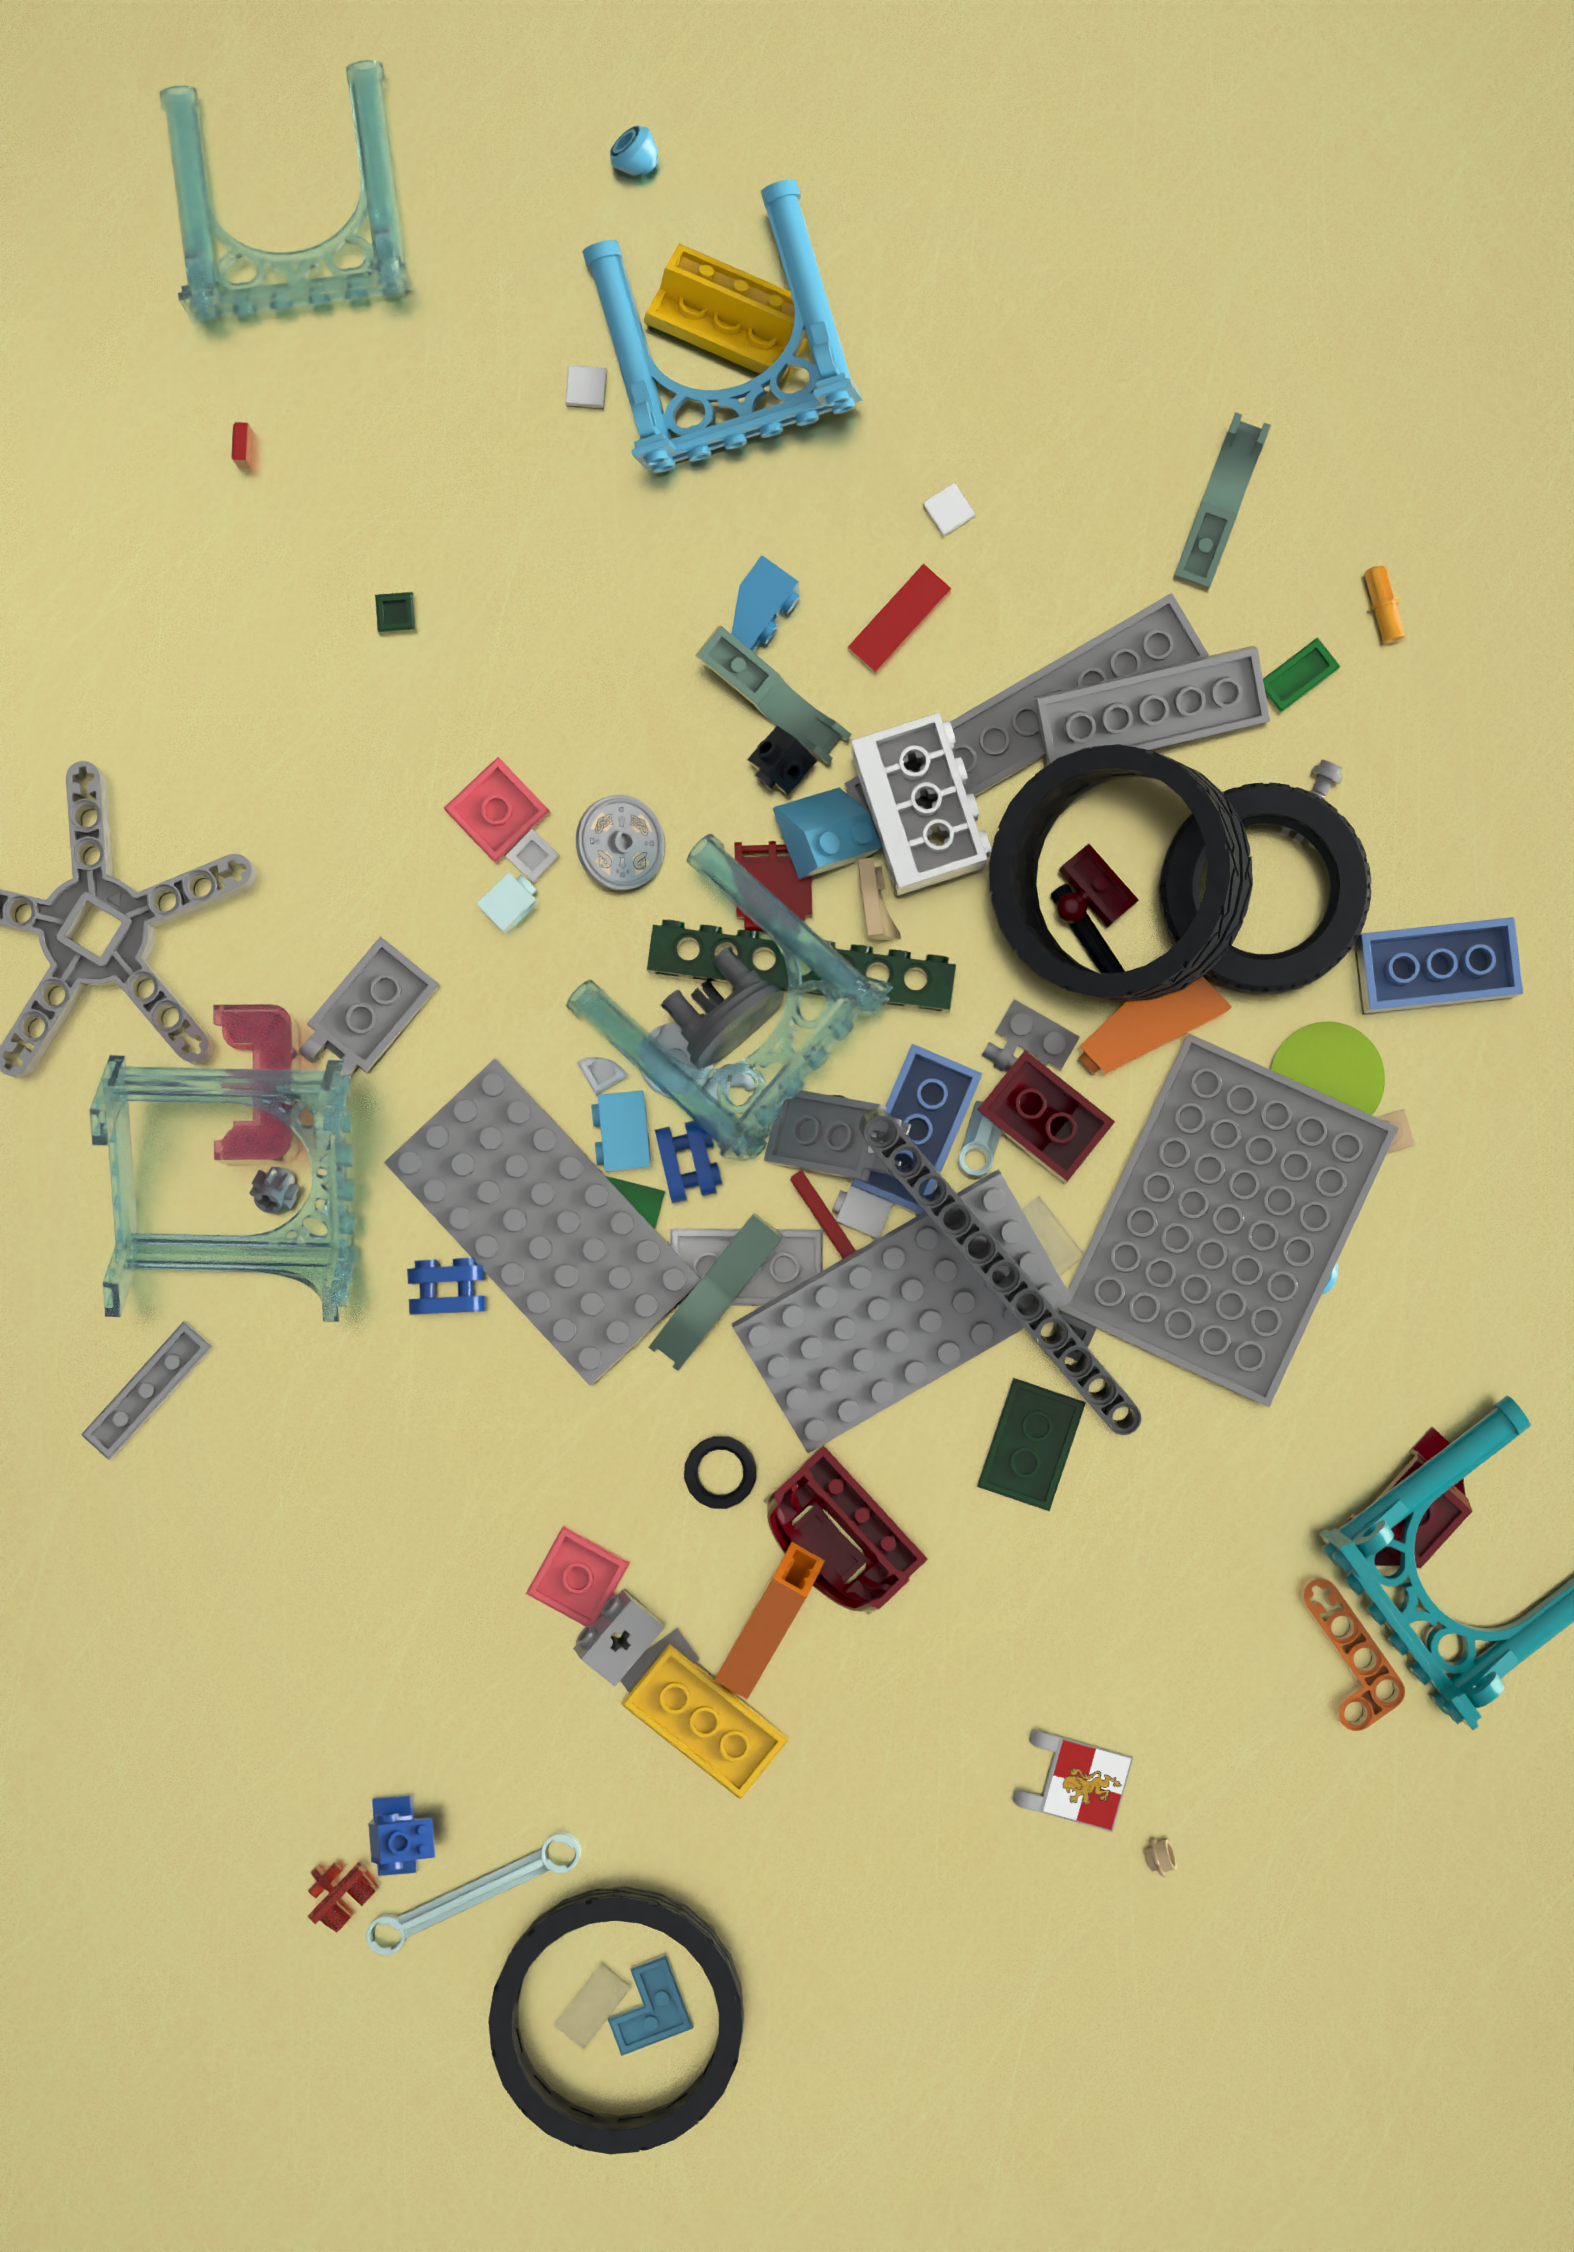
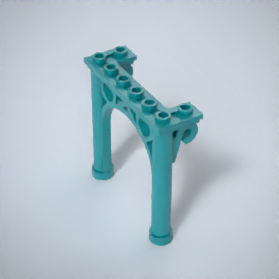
M1508 1395L1494 1405L1495 1410L1339 1530L1333 1528L1331 1531L1324 1529L1319 1533L1327 1543L1322 1547L1325 1554L1335 1566L1339 1565L1344 1573H1349L1344 1577L1347 1584L1357 1596L1362 1593L1371 1603L1366 1607L1367 1611L1378 1625L1381 1626L1386 1623L1393 1633L1388 1637L1392 1645L1402 1656L1408 1653L1415 1664L1410 1667L1414 1675L1424 1686L1430 1683L1436 1691L1432 1699L1445 1715H1449L1457 1725L1464 1722L1472 1730L1479 1726L1476 1721L1482 1717L1476 1708L1491 1703L1503 1692L1505 1685L1501 1679L1574 1622V1578L1517 1621L1496 1628H1478L1464 1625L1445 1615L1426 1593L1417 1572L1414 1554L1415 1538L1419 1523L1429 1506L1439 1496L1531 1426L1525 1413ZM1406 1518L1401 1541L1394 1539V1533L1391 1529ZM1390 1546L1401 1551V1564L1396 1573L1384 1576L1376 1568L1374 1558L1377 1552L1384 1547ZM1381 1584L1388 1587L1402 1584L1404 1600L1399 1609L1384 1591ZM1418 1601H1419V1603L1423 1606L1424 1609H1422V1608H1416V1607H1417V1604H1418ZM1423 1620L1434 1626L1426 1641L1427 1648L1409 1624L1414 1621ZM1437 1622H1440V1623L1442 1624V1625H1439V1626H1436V1627H1435V1625L1437 1624ZM1447 1634H1457L1463 1638L1464 1652L1461 1658L1455 1662H1446L1438 1651L1440 1640ZM1475 1640L1497 1641L1475 1658ZM1444 1671L1456 1674L1448 1678Z

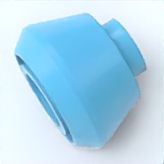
M633 126L626 130L616 140L610 150L611 165L633 176L640 173L646 175L652 171L658 162L656 157L658 147L651 131L645 126Z

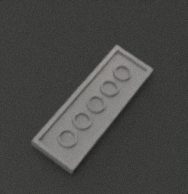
M1255 646L1034 697L1047 765L1059 757L1084 748H1092L1093 746L1121 744L1152 750L1270 722L1258 649Z

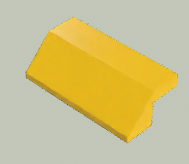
M679 243L665 266L660 289L646 311L643 323L762 374L780 357L786 348L794 327L795 309L790 291ZM788 367L786 371L783 373V375L780 377V383L783 381L790 367Z

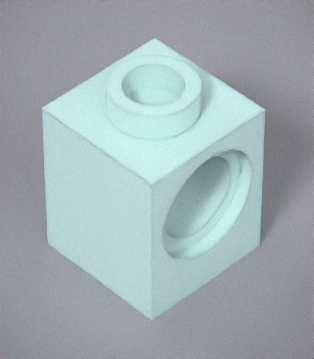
M508 872L477 903V906L506 935L538 904L537 900L532 896L537 890L522 874L515 879Z

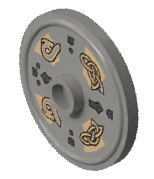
M612 795L594 802L583 813L576 830V850L581 865L594 881L609 889L629 890L645 884L657 873L664 857L665 839L658 818L646 804L627 795Z

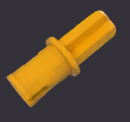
M1376 566L1366 570L1364 576L1373 604L1370 606V611H1375L1382 635V642L1388 643L1406 637L1397 604L1400 601L1394 597L1386 567Z

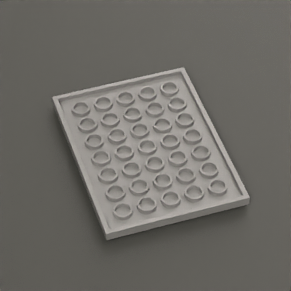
M1188 1033L1068 1289L1073 1300L1060 1307L1059 1310L1270 1408L1399 1127Z

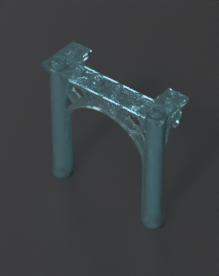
M364 60L351 63L346 67L361 175V193L356 209L348 222L332 237L313 247L294 252H268L249 247L231 237L220 226L213 214L210 202L197 89L192 86H173L160 91L161 109L166 112L188 284L181 286L182 292L178 293V298L191 320L196 319L198 323H210L219 319L218 316L233 314L236 318H247L256 315V311L271 309L273 313H284L293 310V306L308 304V307L321 308L329 306L331 304L330 301L345 299L348 303H358L366 301L370 295L383 294V297L395 298L405 295L407 290H414L413 281L404 258L382 83L385 81L383 63L374 60ZM367 213L370 222L371 245L365 238L355 234L362 225ZM211 232L230 249L219 259L217 265L215 264ZM345 243L358 246L365 251L363 263L355 268L341 269L334 264V255ZM241 257L256 265L257 273L249 282L231 283L225 277L228 266ZM325 257L324 260L327 268L333 276L306 280L308 273L313 268L320 266L318 259ZM263 264L271 265L272 272H279L285 275L290 282L263 285L266 280V269ZM290 265H298L296 271ZM218 285H221L225 291H219Z
M708 834L692 848L686 862L769 935L780 949L785 960L788 973L786 1003L778 1024L767 1040L751 1055L735 1064L718 1069H697L673 1056L593 980L585 981L572 993L566 1003V1008L577 1018H584L718 1143L717 1146L721 1149L719 1154L723 1158L748 1160L749 1158L754 1159L766 1147L767 1142L765 1139L771 1133L768 1127L779 1117V1107L787 1098L791 1100L798 1095L805 1085V1082L802 1080L812 1069L815 1071L826 1062L830 1055L827 1052L836 1040H843L854 1027L852 1021L858 1014L870 1016L871 1013L877 1014L884 1008L890 998L887 994L893 986L888 982L866 977L728 854L724 850V844L713 834ZM798 958L819 976L821 981L811 980L802 983ZM819 989L826 997V1006L817 1018L807 1021L800 1012L801 995ZM837 994H839V995L841 996V998L839 999V1001H838V998H837ZM793 1022L801 1028L814 1029L796 1052L793 1046V1036L797 1030L791 1028ZM778 1046H780L781 1053L774 1052ZM771 1063H782L784 1066L768 1085H766L765 1077L762 1073L753 1069L758 1064L761 1068H766ZM747 1074L754 1080V1092L744 1104L737 1106L729 1097L731 1081L734 1076ZM693 1078L719 1079L717 1088L718 1101ZM735 1113L743 1115L739 1118Z

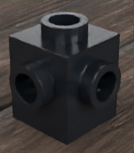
M776 726L765 740L760 742L756 750L747 759L758 770L754 777L769 790L776 786L787 795L800 783L803 776L818 761L797 738L779 726Z

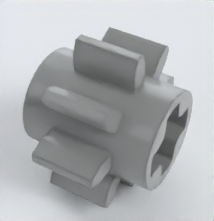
M271 1167L267 1174L262 1170H258L252 1181L253 1187L249 1194L255 1196L254 1203L260 1210L275 1214L280 1211L281 1207L289 1211L291 1210L297 1199L296 1193L300 1187L294 1184L295 1178L291 1172L282 1167Z

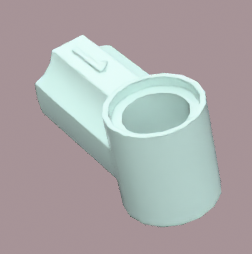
M976 1101L958 1156L957 1164L959 1171L969 1179L982 1178L989 1172L1002 1132L977 1111L983 1103L981 1101ZM971 1151H978L984 1155L986 1165L982 1169L972 1170L965 1164V1155Z

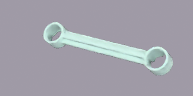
M554 1833L547 1838L542 1849L400 1916L382 1914L376 1917L367 1929V1943L370 1949L379 1955H392L403 1946L406 1938L548 1871L555 1873L569 1872L580 1859V1843L570 1833ZM553 1840L555 1843H566L571 1849L575 1848V1857L567 1866L556 1865L548 1859V1847ZM378 1923L380 1925H390L396 1931L400 1930V1941L393 1948H383L375 1942L374 1928Z

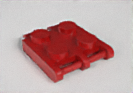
M769 841V845L742 846V842H734L736 917L744 918V930L771 931V917H778L779 930H805V916H813L812 879L809 876L799 880L791 857L777 856V852H788L786 844L776 845V841ZM769 852V856L743 857L742 853Z

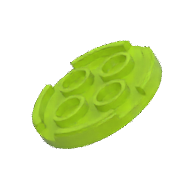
M1317 1022L1298 1029L1280 1045L1271 1065L1272 1071L1370 1115H1373L1378 1108L1384 1093L1385 1070L1378 1050L1363 1033L1343 1023Z

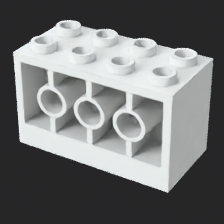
M940 713L851 741L850 752L897 896L983 869L987 862V857L990 856L989 853L992 852L986 831L978 832L975 823L978 820L977 816L980 815L973 793L966 795L963 786L966 784V779H968L961 757L954 758L952 752L956 742L949 720L942 722ZM914 760L916 763H921L922 766L919 772L914 773L912 770H907L905 767L908 761ZM926 796L934 801L931 809H925L923 806L917 805L920 797ZM938 832L939 835L946 837L942 846L929 842L932 833Z

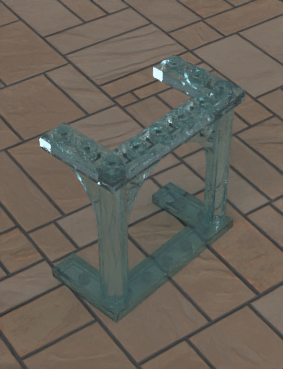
M109 1056L90 1108L92 1145H108L115 1229L116 1245L103 1280L105 1317H121L135 1271L139 1269L261 1272L285 1276L307 1285L319 1296L322 1302L323 1322H339L342 1307H348L349 1287H353L354 1268H357L358 1246L351 1245V1235L356 1234L357 1215L356 1212H350L349 1201H354L355 1178H348V1167H353L354 1146L353 1144H347V1133L352 1132L353 1124L352 1110H346L347 1099H350L351 1076L344 1075V1060H328L325 1071L132 1067L126 1066L125 1056ZM128 1101L232 1103L256 1107L271 1113L286 1123L296 1133L309 1155L312 1167V1185L306 1202L289 1221L278 1228L260 1234L237 1236L138 1233ZM291 1101H296L291 1110H284L280 1104L282 1102L290 1105ZM309 1109L314 1117V1124L303 1125L300 1123L298 1115L302 1110ZM314 1134H315V1142L313 1141V1138H312V1135H314ZM325 1169L327 1174L320 1175L317 1170ZM317 1200L325 1201L323 1205L325 1211L316 1208L315 1202ZM304 1219H318L326 1226L327 1234L323 1236L312 1234L305 1228L303 1224ZM289 1232H296L298 1235L291 1239L286 1237Z

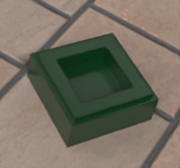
M413 592L375 595L379 634L417 632Z

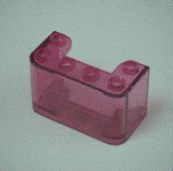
M213 1005V1024L222 1027V1034L226 1043L234 1049L253 1050V1121H233V1128L226 1133L224 1138L214 1141V1160L221 1164L287 1163L296 1156L299 1149L298 1024L284 1008L278 1005Z

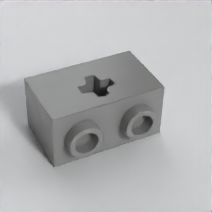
M624 1590L618 1596H612L604 1604L601 1610L602 1615L592 1626L588 1625L580 1632L576 1639V1645L573 1648L583 1662L613 1686L619 1683L665 1628L653 1613ZM614 1632L619 1635L622 1634L619 1639L615 1637L610 1638Z

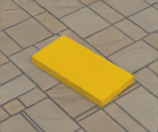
M671 1643L667 1644L621 1701L623 1707L740 1800L789 1741L786 1735L736 1695L715 1682L711 1675Z

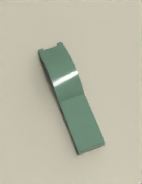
M1235 412L1174 573L1176 576L1209 588L1271 425L1263 423L1261 429L1240 421L1242 414Z
M718 626L695 656L753 703L775 726H779L797 738L809 752L826 764H829L833 759L828 752L841 737L844 740H848L852 735L838 722L817 710L797 694L782 679L778 672L722 626Z
M752 1214L648 1348L653 1352L659 1349L675 1362L672 1367L679 1371L784 1236L758 1215Z

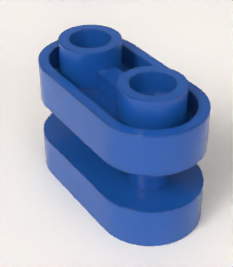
M699 1119L685 1122L687 1134L672 1137L670 1126L655 1129L672 1204L687 1201L685 1193L687 1188L699 1186L703 1197L716 1194L715 1186L722 1184L718 1163H710L707 1148L714 1147L709 1125L701 1126ZM691 1149L696 1171L681 1174L676 1152Z
M475 1258L453 1259V1266L438 1267L437 1260L414 1261L415 1268L407 1269L408 1284H419L420 1299H409V1315L486 1311L485 1296H473V1281L484 1280L483 1265H476ZM435 1283H458V1297L435 1298Z

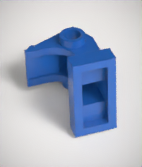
M412 1794L372 1798L373 1819L368 1823L371 1863L377 1864L378 1876L417 1873V1860L435 1857L432 1818L414 1819Z

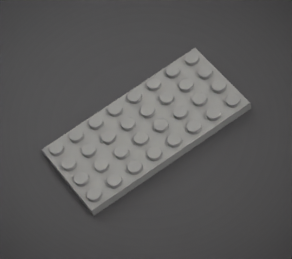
M497 1059L492 1060L384 1162L470 1257L475 1258V1262L478 1265H483V1271L590 1386L683 1301L701 1280Z
M999 1169L957 1193L1056 1310L1073 1300ZM959 1208L947 1210L943 1221L949 1224L957 1222L961 1217L962 1210ZM926 1212L732 1323L733 1329L807 1453L812 1452L1024 1329L1016 1317ZM981 1236L973 1238L969 1242L968 1250L971 1252L982 1250L986 1244V1238ZM1001 1265L993 1271L992 1279H1005L1009 1275L1010 1266ZM1024 1294L1020 1296L1016 1304L1017 1308L1024 1309L1031 1306L1034 1301V1295Z

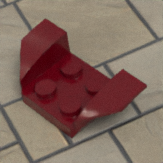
M1431 1427L1409 1451L1414 1458L1376 1500L1447 1447L1450 1442L1435 1428ZM1464 1478L1439 1496L1424 1513L1415 1538L1414 1554L1416 1568L1421 1569L1473 1512L1469 1499L1466 1497ZM1352 1514V1515L1342 1524L1341 1527H1343L1346 1523H1348L1350 1520H1352V1519H1353L1354 1517H1356V1516ZM1406 1518L1391 1529L1394 1533V1539L1401 1541ZM1390 1546L1384 1547L1375 1555V1566H1400L1401 1551Z

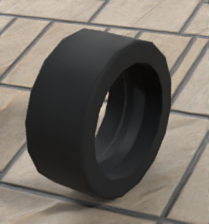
M714 1436L701 1441L690 1451L684 1465V1480L689 1493L699 1503L714 1509H727L740 1504L751 1493L756 1482L757 1466L752 1453L742 1442L728 1436ZM714 1450H727L735 1454L743 1467V1478L740 1485L733 1492L726 1495H715L708 1492L701 1485L698 1478V1466L702 1458Z

